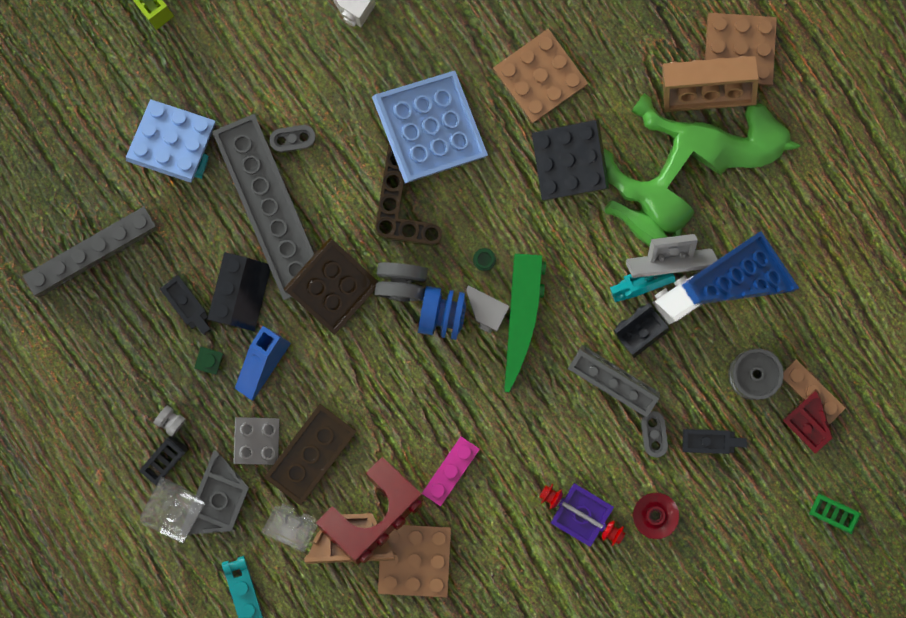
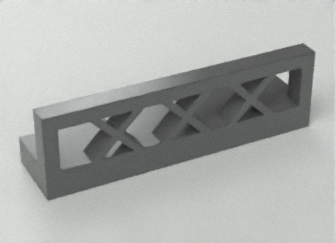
M581 345L568 367L570 371L645 417H648L659 400L660 392L584 345Z

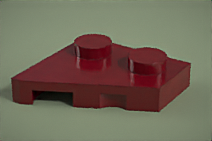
M816 389L783 418V421L815 454L833 438L819 392Z

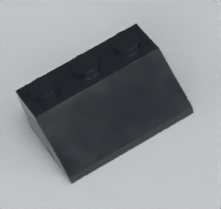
M224 252L208 320L255 332L271 271L269 265L251 258Z

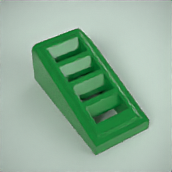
M819 493L809 512L810 515L850 534H853L862 513ZM825 501L827 505L822 515L818 514L822 502ZM834 505L836 508L829 519L826 516L831 506ZM840 509L844 510V513L841 517L840 522L837 523L835 522V520L838 516ZM849 513H851L853 517L848 527H846L844 523Z

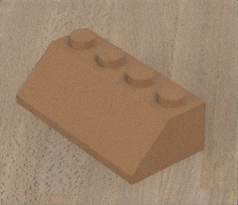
M755 56L693 60L689 62L674 61L663 64L662 79L665 112L756 105L759 78Z

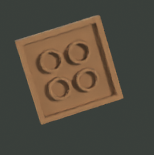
M708 13L705 60L755 56L759 78L758 86H772L777 17Z
M549 29L493 67L495 74L532 124L588 85L586 79Z
M403 525L398 530L394 529L389 534L390 537L387 543L395 556V560L379 561L378 594L447 597L451 527Z

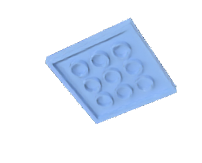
M456 71L375 94L372 97L405 183L488 156Z

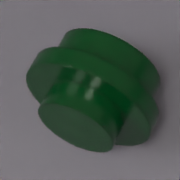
M481 248L475 252L473 263L478 270L488 271L495 265L496 257L492 250Z

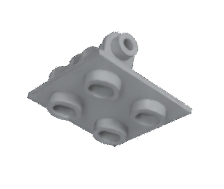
M235 417L234 464L274 465L278 459L279 419Z

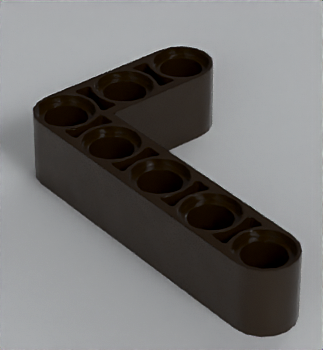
M389 143L376 220V231L381 238L425 246L438 245L442 239V231L438 225L399 218L404 179L399 166L393 165L390 161L394 153ZM389 178H398L400 180L399 186L390 188L387 185ZM394 200L396 208L392 211H387L383 207L384 202ZM384 222H389L393 226L392 231L388 234L380 231V226ZM413 226L416 230L415 234L412 237H405L402 233L404 227ZM430 229L438 232V238L434 241H429L425 237V233Z

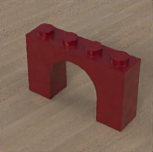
M383 457L366 472L368 480L389 501L388 512L380 523L369 528L354 526L333 506L316 522L318 528L357 566L361 562L366 563L372 557V551L378 545L380 547L388 541L389 534L394 529H400L406 522L405 518L411 512L413 514L416 513L423 504L422 494Z

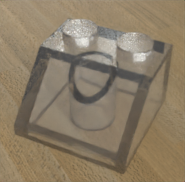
M161 476L140 516L141 524L178 542L184 543L205 501L184 487Z
M283 503L281 507L276 505L261 533L302 552L307 551L318 528L315 523L316 518L305 513L302 516L293 513L295 510L293 507Z

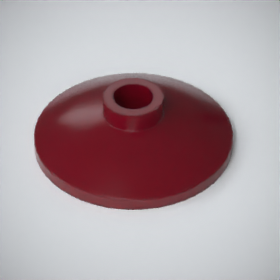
M649 493L641 497L636 503L633 510V522L637 530L645 537L662 539L669 536L676 529L679 522V510L676 503L669 496L662 493ZM653 511H657L659 513V518L657 520H653L651 518V513Z

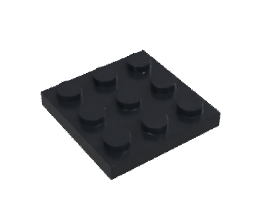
M599 120L532 133L542 201L609 189Z

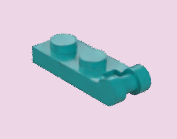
M245 556L238 557L233 562H229V560L222 562V568L238 618H263ZM240 569L242 575L234 577L233 571Z

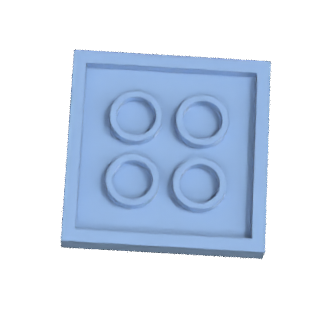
M150 99L126 155V161L192 183L215 127V120Z

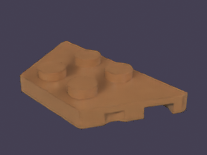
M372 513L342 515L352 525L360 528H369L377 525ZM321 530L316 534L313 545L305 557L306 564L353 562ZM386 542L381 547L378 545L372 551L373 555L368 561L395 560V556Z

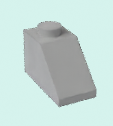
M468 285L466 293L475 321L480 324L478 328L488 333H491L492 330L497 332L509 306Z

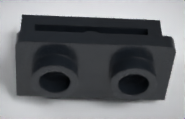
M650 303L639 307L634 315L627 320L621 321L616 329H614L618 341L633 358L670 331L668 325L655 312Z

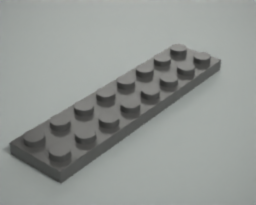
M252 114L214 130L212 133L282 298L285 301L292 297L284 288L314 256V252L255 114Z

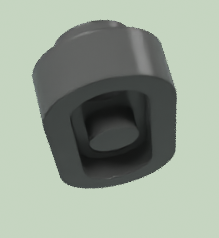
M299 125L273 131L269 141L275 151L284 153L310 148L315 143L316 136L311 127ZM307 134L309 138L303 142L300 140V136ZM285 138V144L279 145L278 139Z
M651 411L648 417L643 416L641 419L644 450L651 457H661L668 449L665 420L660 413ZM651 418L656 420L655 427H650L648 424ZM654 441L659 443L658 450H653L651 447Z

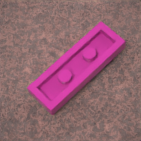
M460 436L422 494L441 507L480 449Z

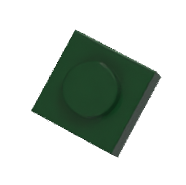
M201 347L194 369L217 375L224 353Z

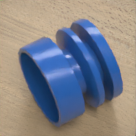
M426 286L418 333L433 336L436 327L439 326L441 327V337L445 338L447 328L452 329L451 339L457 340V336L463 327L466 311L465 293L459 292L458 302L452 301L454 291L450 290L447 299L444 300L442 299L441 288Z

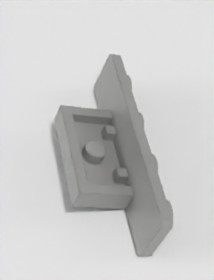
M695 234L651 239L648 256L629 258L626 260V265L632 277L637 278L705 269L718 259L712 249L695 250L698 240Z

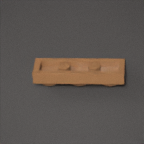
M795 359L783 371V381L803 400L815 389L819 392L829 424L844 411L845 407L798 360Z

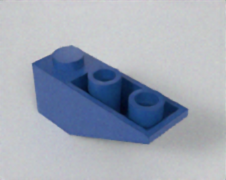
M262 326L249 347L235 389L253 401L291 343L271 329Z

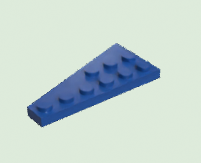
M762 231L681 284L694 305L789 293L799 289Z

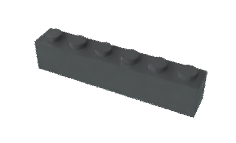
M144 206L24 274L23 277L33 295L41 297L159 230V227L150 211Z

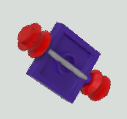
M573 483L565 498H562V489L555 491L553 490V484L550 487L545 485L539 495V498L542 499L540 504L545 501L550 504L549 509H553L557 505L559 506L550 522L551 524L590 547L600 531L602 532V541L607 538L610 539L611 546H614L615 543L618 545L621 543L626 534L623 532L624 526L618 529L615 527V521L609 522L607 525L605 524L614 508L612 505Z

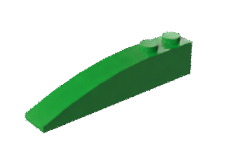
M514 254L504 385L505 393L510 392L522 367L535 327L539 298H544L545 284H540L541 275L546 273V261H542V255Z

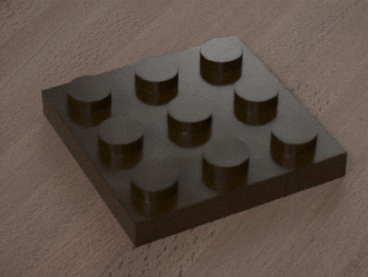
M329 238L287 284L284 290L335 335L375 291L378 281L332 238Z

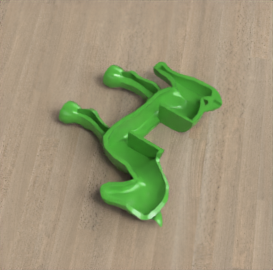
M644 93L631 112L642 118L644 126L648 130L663 132L673 137V146L662 170L651 181H638L623 174L615 164L613 154L605 148L604 156L608 183L616 187L625 200L638 201L641 204V210L631 209L610 200L605 206L604 211L608 215L620 218L639 240L650 247L651 239L668 237L666 233H674L673 236H681L682 229L695 213L687 202L667 189L690 155L721 176L727 168H754L770 164L781 157L785 150L797 149L801 145L790 139L789 131L773 117L768 108L763 104L747 107L745 117L748 125L747 137H740L729 134L718 126L704 122L684 123L668 120L655 110L652 99Z

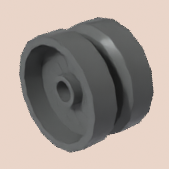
M378 263L377 276L388 279L390 282L382 281L376 283L375 296L404 302L423 301L425 288L412 284V282H425L427 280L428 268L400 263Z
M760 348L747 350L737 355L731 362L728 371L729 383L734 392L742 398L749 400L766 399L772 396L781 387L784 377L783 366L778 357L770 351ZM755 370H758L759 374L757 375L759 377L758 379L753 377V372Z

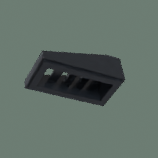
M169 436L139 471L157 486L189 448L177 437ZM164 451V452H165L166 454H168L173 460L170 461L167 457H165V456L162 454V452ZM156 458L159 459L167 467L163 468L157 461H155ZM152 465L161 474L158 476L149 466Z

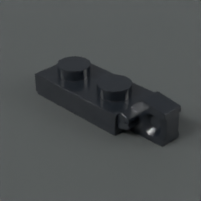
M179 275L160 288L186 325L190 326L191 329L197 326L204 336L212 330L205 321L208 318L206 310Z
M683 429L682 452L729 454L735 453V447L747 448V438H735V432Z

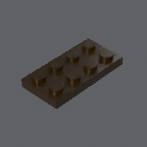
M319 404L264 478L301 506L357 431L322 404Z

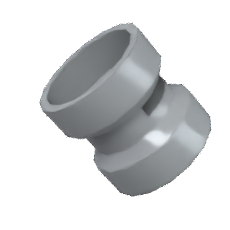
M167 405L153 423L158 427H163L166 433L173 437L186 419L181 415H176L173 409Z

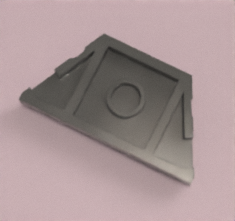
M214 450L181 535L233 531L250 487L218 451Z

